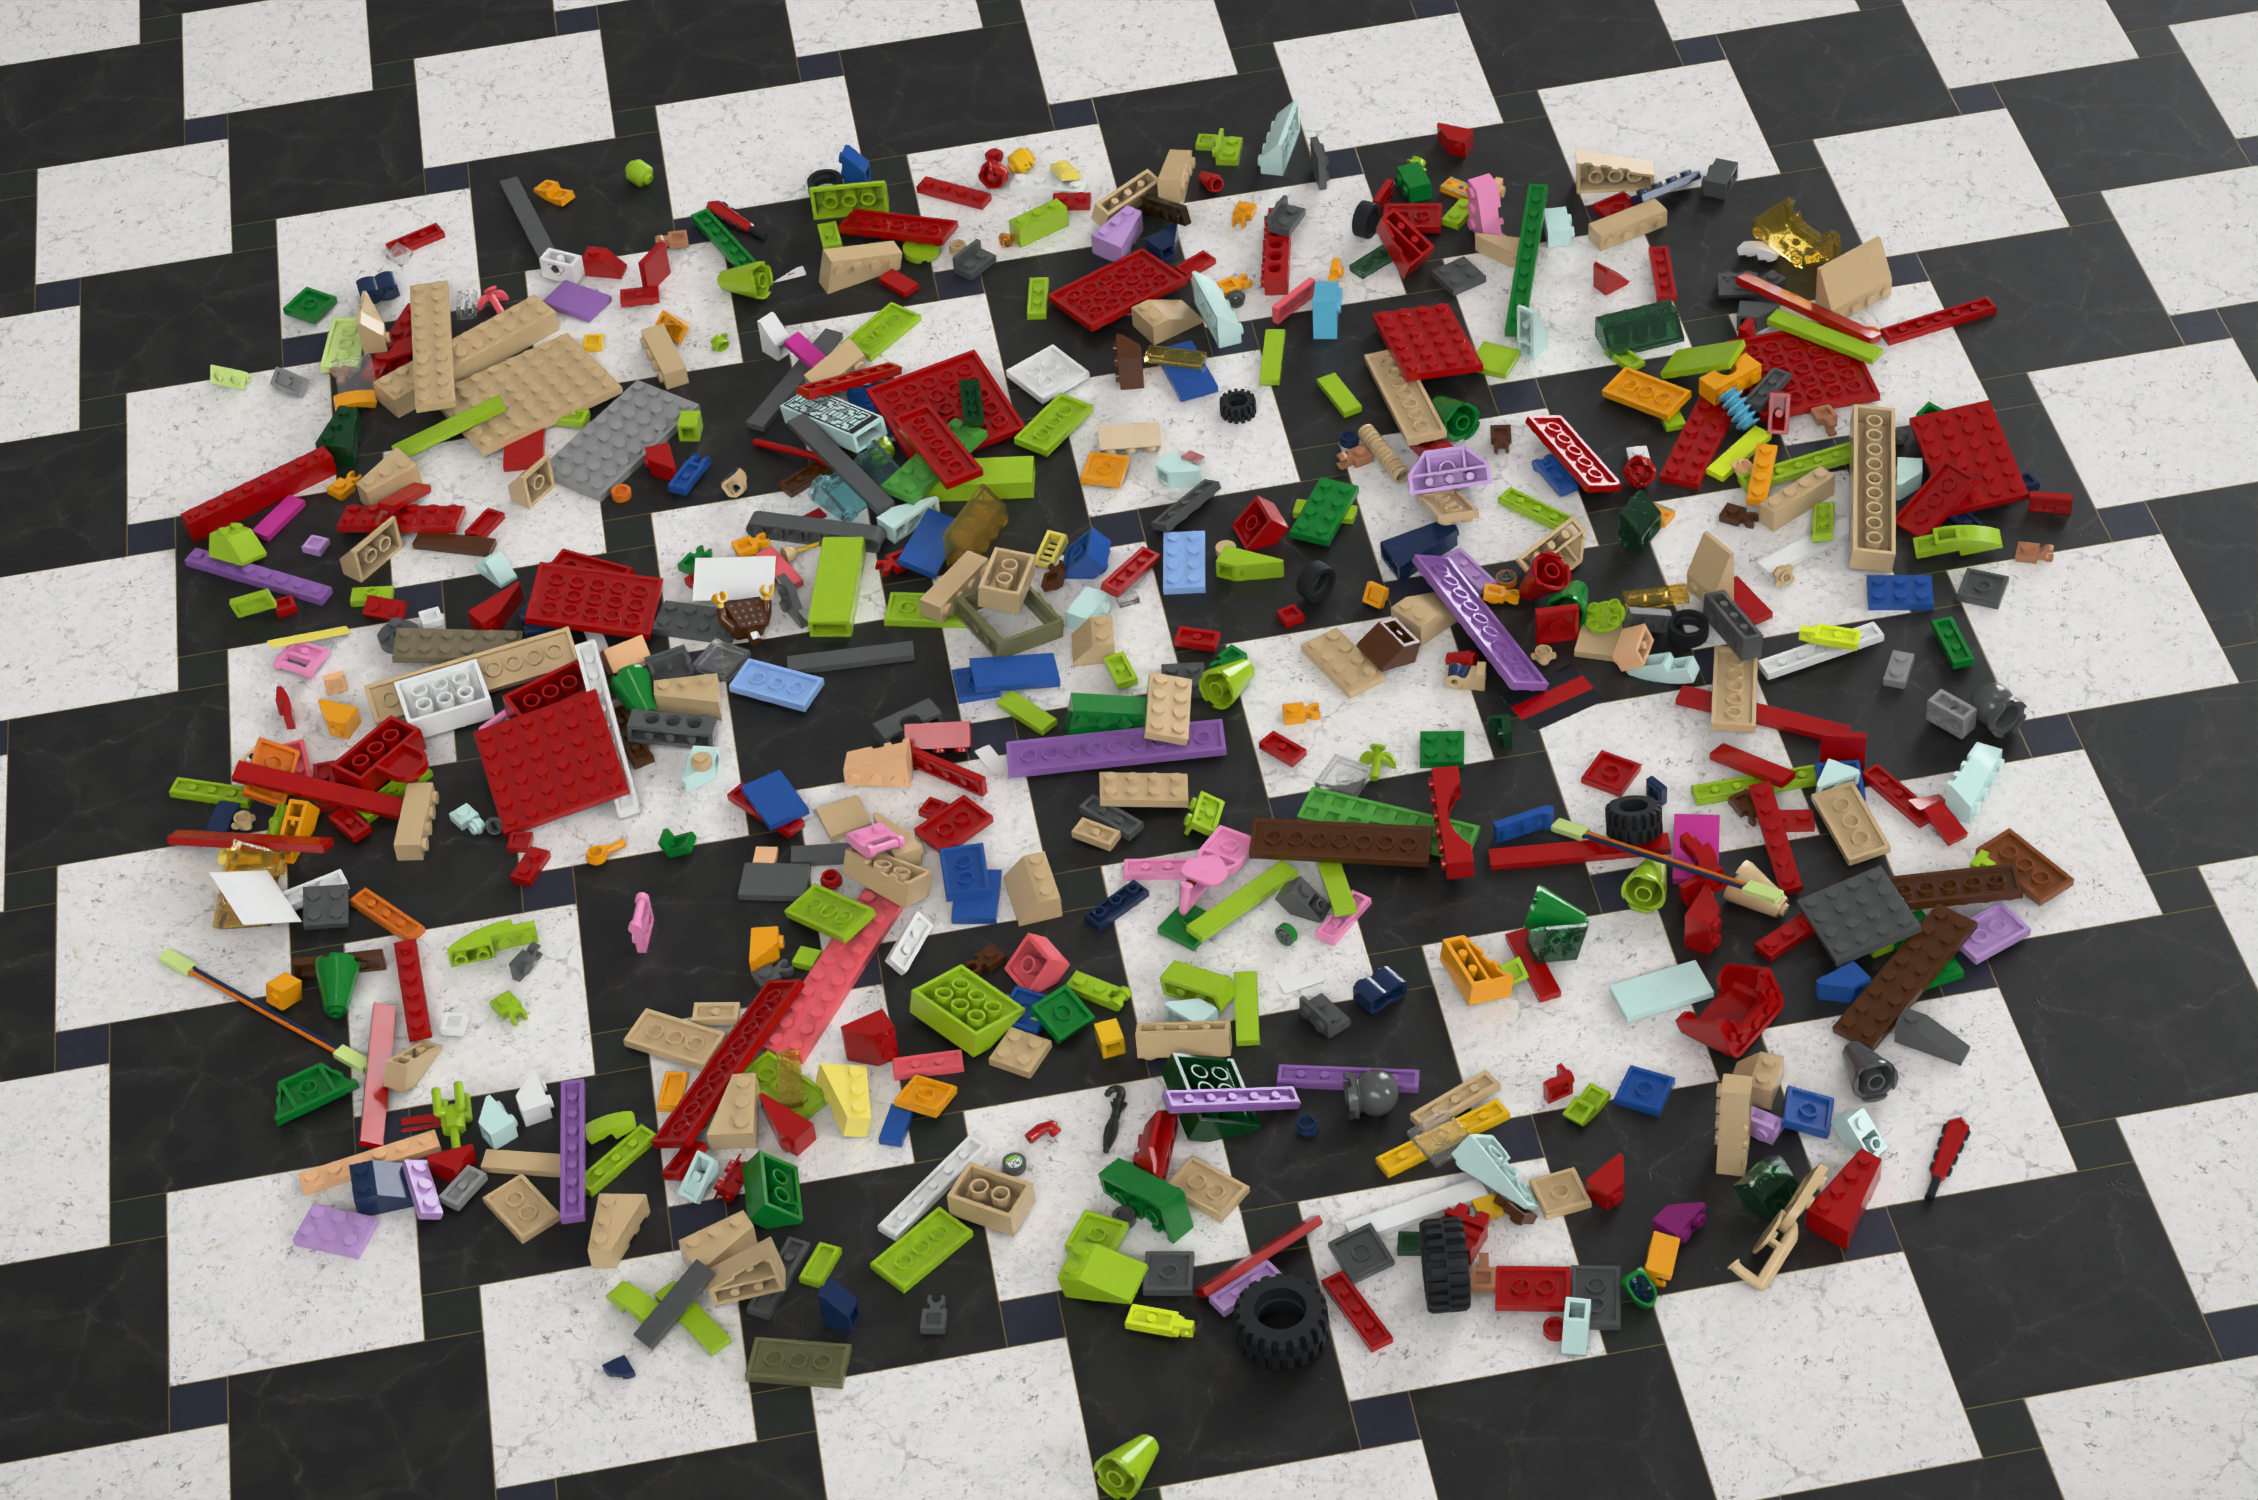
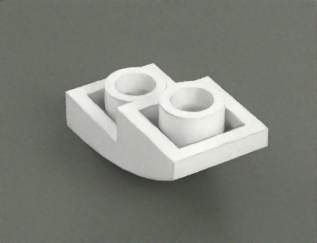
M1744 241L1737 248L1738 255H1746L1747 257L1757 255L1758 261L1766 260V262H1771L1778 259L1777 257L1783 252V248L1768 242Z

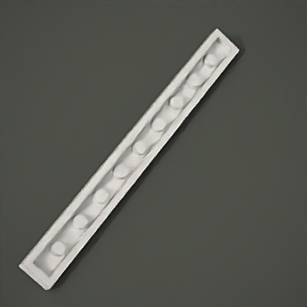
M593 639L577 644L575 649L586 692L593 689L597 690L630 794L614 799L618 815L621 819L640 813V806L597 642Z

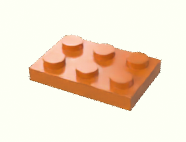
M259 737L251 763L294 773L300 751ZM244 785L241 796L273 807H277L279 803L285 805L288 796L287 794Z

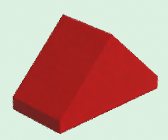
M1596 261L1593 264V287L1607 296L1629 283V280L1618 272Z
M473 1144L426 1156L431 1175L452 1182L467 1165L474 1167L477 1163Z

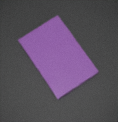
M564 280L543 302L557 312L590 323L612 302V298L610 295Z

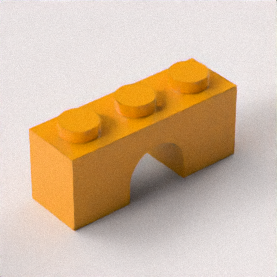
M1744 353L1738 357L1731 367L1730 375H1723L1713 370L1700 377L1699 394L1715 406L1719 404L1718 398L1731 388L1737 386L1735 391H1743L1761 381L1762 364L1747 353Z

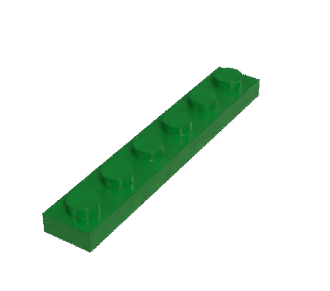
M708 208L691 215L692 222L734 268L757 262Z

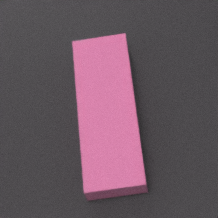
M1189 858L1124 859L1123 878L1124 881H1132L1133 879H1187L1181 875V867Z
M1352 890L1351 893L1357 907V913L1334 917L1332 912L1315 931V938L1335 946L1372 904L1371 898Z

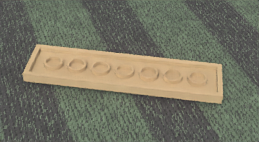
M1388 350L1365 354V363L1407 446L1447 438V430L1421 381L1405 382Z

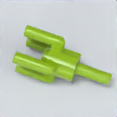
M456 1081L453 1084L455 1104L449 1105L448 1100L441 1099V1089L439 1087L431 1089L433 1114L435 1117L440 1118L443 1134L450 1136L451 1149L461 1147L460 1136L466 1131V1123H471L473 1120L471 1096L469 1093H464L463 1082Z

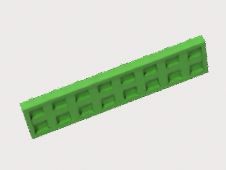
M1312 787L1297 815V820L1433 826L1430 854L1443 857V854L1438 852V841L1441 839L1436 838L1435 825H1438V822H1434L1432 814ZM1449 819L1454 830L1462 839L1471 844L1473 849L1480 834V826Z

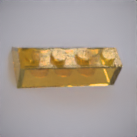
M981 484L943 533L947 566L952 567L967 550L982 555L1008 522L1006 505L985 484Z

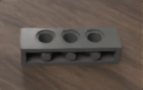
M1725 590L1706 593L1704 595L1703 614L1707 617L1709 624L1741 661H1748L1761 657L1764 635Z
M632 709L627 724L628 742L682 748H692L693 746L714 747L718 734L717 717Z

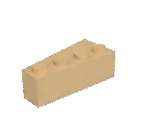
M1169 150L1157 179L1158 197L1184 205L1190 176H1192V170L1195 169V157H1192V150Z
M1576 149L1577 194L1632 192L1646 187L1650 189L1651 184H1654L1653 161Z
M894 240L823 249L819 283L826 293L830 294L879 277L890 269L899 270L903 253Z
M852 846L845 850L842 874L904 909L929 896L932 871L882 852L877 853L873 858L867 859Z
M1723 1073L1722 1083H1717L1716 1097L1720 1099H1717L1716 1113L1719 1114L1716 1115L1715 1129H1719L1715 1133V1145H1718L1716 1174L1745 1177L1751 1135L1753 1076Z

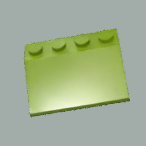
M962 964L911 991L910 1013L972 1057L990 1049L1026 1010V1008Z

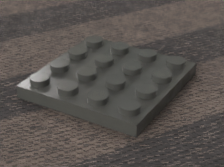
M1881 865L1796 900L1798 908L1836 967L1922 932L1920 923Z

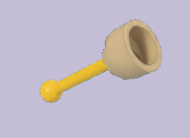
M815 542L798 549L791 545L780 548V554L789 563L796 559L797 553L819 546L820 542Z

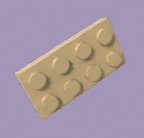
M1458 489L1417 494V502L1440 525H1451L1455 521L1471 522L1474 518H1479V510Z
M1337 627L1301 645V651L1349 699L1385 681V674Z
M1155 672L1149 673L1144 727L1145 739L1187 746L1192 679Z
M1099 772L1100 806L1188 808V776L1181 773Z
M1853 781L1811 794V801L1848 866L1891 852L1889 842Z
M645 1008L623 1041L626 1047L703 1070L727 1035L725 1032Z

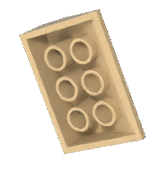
M1879 236L1817 268L1816 304L1846 318L1891 295L1892 276Z

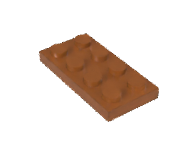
M2010 828L1976 848L1975 855L1981 849L1989 852V859L1994 861L1996 865L2016 863L2023 894L2038 906L2043 905L2074 885V878Z

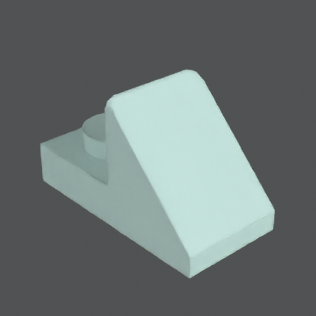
M501 552L495 555L490 554L475 564L476 571L501 589L517 579L516 573Z
M697 1150L677 1194L700 1204L709 1184H716L719 1179L718 1160Z

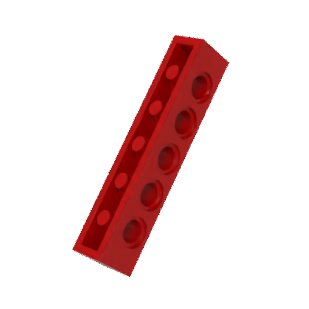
M1268 208V213L1271 212L1273 208ZM1264 216V226L1267 228H1264V239L1266 240H1263V251L1266 252H1262V263L1265 264H1261V273L1264 275L1261 276V288H1265V295H1287L1289 293L1292 234L1290 237L1268 232L1267 216Z

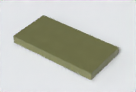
M755 1337L745 1373L746 1382L843 1389L852 1353V1345Z

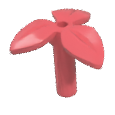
M491 286L484 290V293L487 295L479 298L477 304L478 311L484 309L488 302H491L495 311L499 314L504 311L499 301H508L509 298L503 290H496V286Z

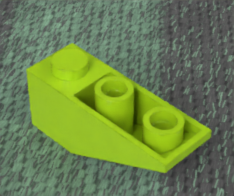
M1226 545L1216 560L1217 577L1232 581L1284 577L1283 559Z

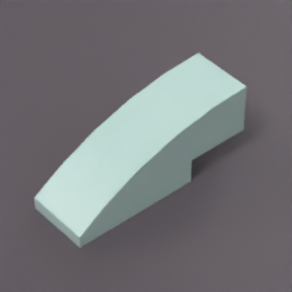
M1671 652L1648 655L1644 667L1627 670L1626 672L1628 675L1648 681L1686 684L1694 683L1700 667L1694 656L1674 658Z

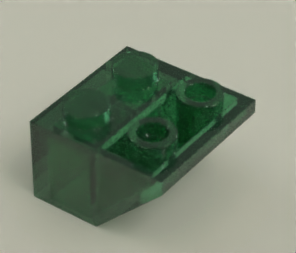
M1640 489L1634 496L1630 497L1625 508L1619 511V545L1642 553L1661 529V511L1646 493Z
M1579 923L1530 928L1525 946L1535 964L1577 960L1588 924Z
M1781 1155L1763 1158L1737 1181L1733 1188L1746 1207L1771 1223L1778 1212L1786 1208L1800 1184Z

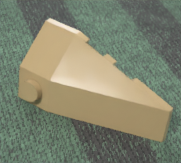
M362 291L361 303H359V310L357 311V327L364 354L388 352V343H391L390 332H386L385 325L367 291Z

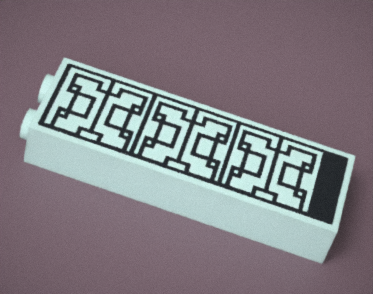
M796 395L780 405L785 423L805 413L835 444L859 453L888 434L883 416L834 396L822 395L817 397L816 400H807L801 395Z

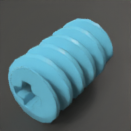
M1735 386L1718 398V402H1725L1722 408L1729 409L1727 416L1734 415L1731 419L1732 423L1739 422L1735 427L1736 430L1743 429L1742 431H1745L1759 422L1760 417L1753 419L1756 411H1748L1752 405H1744L1747 397L1740 398L1739 396L1743 391H1735L1737 388Z

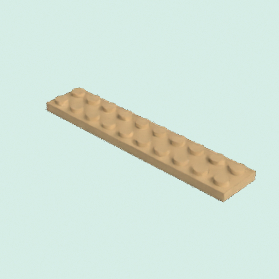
M448 280L410 286L416 412L456 407Z
M569 626L365 685L364 689L376 726L390 715L398 719L405 718L394 685L396 681L477 659L488 692L492 693L533 681L553 669H558L576 659L578 660Z

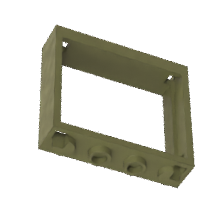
M1031 585L1023 603L1044 625L1005 639L977 612V610L985 608L978 606V590L955 597L954 614L994 657L1012 656L1063 637V628L1065 626L1062 616H1059L1052 606Z

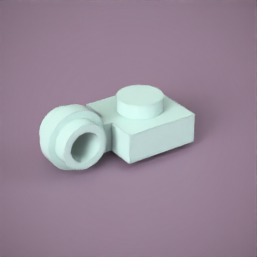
M465 803L449 813L450 820L462 831L468 828L473 835L483 833L485 824L480 818L479 813L469 804Z

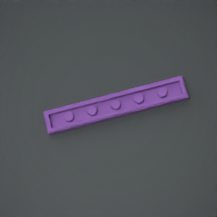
M1279 1064L1277 1087L1294 1086V1088L1344 1090L1343 1082L1348 1080L1343 1078V1073L1353 1072L1354 1076L1358 1078L1362 1073L1376 1069L1391 1074L1397 1081L1399 1092L1418 1093L1420 1070Z
M1294 1086L1163 1091L1161 1096L1168 1114L1299 1109L1301 1104Z

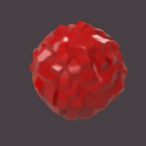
M991 160L986 161L982 165L978 177L987 189H999L1008 181L1009 172L1002 163Z
M1635 455L1623 467V474L1626 482L1631 487L1645 488L1655 479L1656 468L1649 458Z

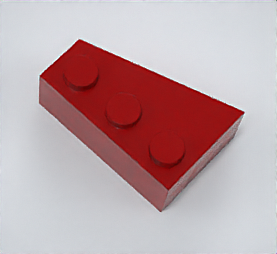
M1395 208L1380 218L1376 232L1404 280L1430 259L1435 246Z

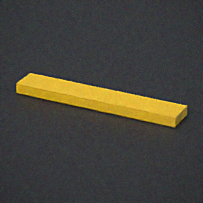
M1496 1098L1376 1157V1164L1389 1179L1462 1143L1469 1134H1480L1509 1120L1510 1112Z

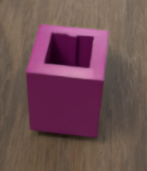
M1703 1202L1667 1205L1652 1220V1235L1654 1231L1680 1238L1679 1246L1682 1243H1686L1690 1239L1691 1234L1697 1228H1701L1706 1221V1204Z

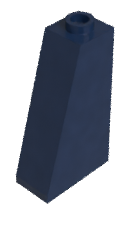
M1434 522L1381 541V558L1399 582H1402L1418 572L1412 562L1415 554L1444 555L1458 545L1457 536H1459V530L1455 524L1440 525Z

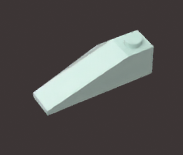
M1469 1134L1451 1153L1456 1159V1165L1461 1170L1472 1175L1522 1208L1537 1209L1539 1207L1528 1186L1518 1180L1519 1171L1517 1168H1512L1509 1165L1510 1156L1493 1135Z

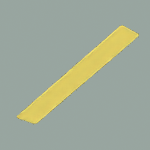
M347 626L268 640L267 642L271 648L351 634V631Z

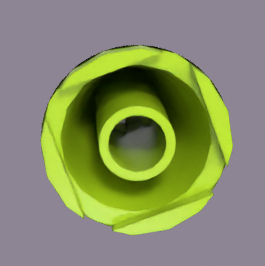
M757 261L721 271L718 275L717 283L722 290L764 300L771 293L768 290L769 286H773V274L771 267L765 265V261Z
M1240 659L1203 672L1202 678L1199 679V690L1206 702L1209 700L1213 703L1212 707L1223 710L1229 708L1254 676V666L1250 661Z
M1646 858L1624 880L1621 887V896L1623 900L1624 898L1626 899L1631 909L1640 913H1652L1654 910L1663 907L1667 898V865Z
M1142 1434L1101 1456L1095 1462L1094 1473L1097 1471L1099 1476L1097 1482L1108 1495L1118 1500L1121 1497L1130 1500L1137 1494L1159 1453V1446L1155 1438Z

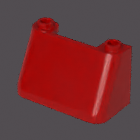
M1727 963L1720 970L1716 978L1721 993L1698 1018L1691 1011L1681 1013L1675 1020L1680 1032L1728 1057L1738 1058L1742 1056L1781 1012L1784 1005L1783 995L1770 967Z

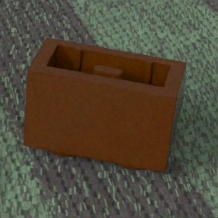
M1116 334V342H1113V353L1117 355L1113 356L1116 382H1120V390L1144 388L1141 344L1121 334Z
M1394 617L1379 621L1357 643L1356 647L1383 672L1414 663L1421 642Z

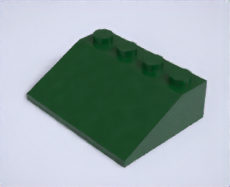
M1172 1052L1161 1071L1168 1090L1245 1088L1236 1063L1232 1058ZM1255 1111L1178 1113L1186 1137L1190 1141L1212 1142L1260 1130L1261 1128Z

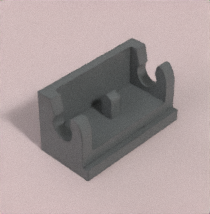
M684 644L644 657L653 685L654 680L680 678L694 674V669L690 663L691 658Z

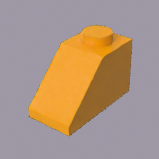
M319 699L318 703L330 735L350 739L361 724L358 708Z
M778 926L751 928L749 953L751 972L769 963L773 964L780 959L781 949H784L785 942L784 935H780Z

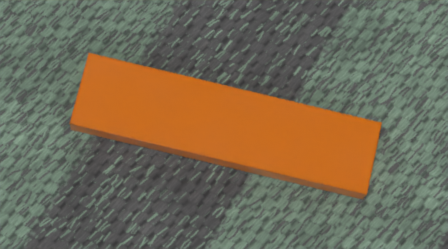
M366 887L349 900L352 907L403 941L414 938L418 939L426 932L423 925Z

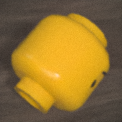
M1018 148L1008 156L1009 164L1007 167L1012 174H1026L1034 167L1036 159L1028 148Z

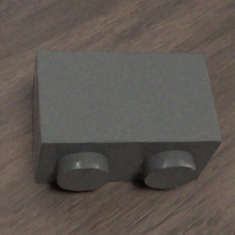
M1716 158L1713 165L1709 166L1707 175L1702 178L1703 196L1726 200L1738 178V162Z

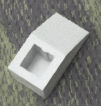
M770 312L757 321L762 352L777 361L791 353L784 346V342L790 338V335L774 312Z
M536 1071L530 1073L516 1094L519 1111L526 1127L553 1118L551 1108H554L551 1095L545 1094L548 1091L544 1078L539 1079Z

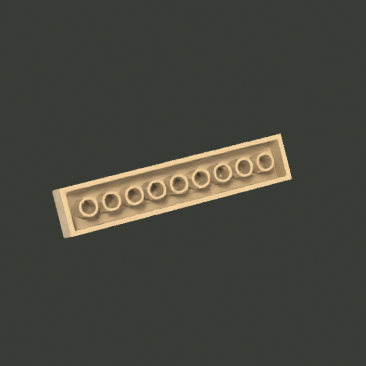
M533 295L453 338L455 382L486 370L490 366L497 365L559 331L560 327L556 311L536 295ZM413 361L373 382L377 400L396 417L400 418L416 409Z
M1854 404L1850 419L1849 568L1892 573L1896 556L1895 408Z

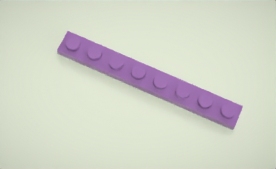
M195 548L184 560L187 567L259 588L269 589V591L288 596L292 594L293 598L321 606L333 594L331 586L251 563L244 566L209 557V551Z
M584 1079L561 1082L560 1220L562 1224L586 1221V1085Z

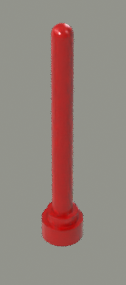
M754 439L752 442L756 447L817 460L822 466L828 467L813 451L761 439Z

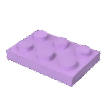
M2000 901L1971 917V919L1977 921L1978 928L1959 950L1977 965L2028 937L2031 933V928Z
M313 1203L293 1237V1242L296 1246L360 1259L379 1225V1221L374 1216Z

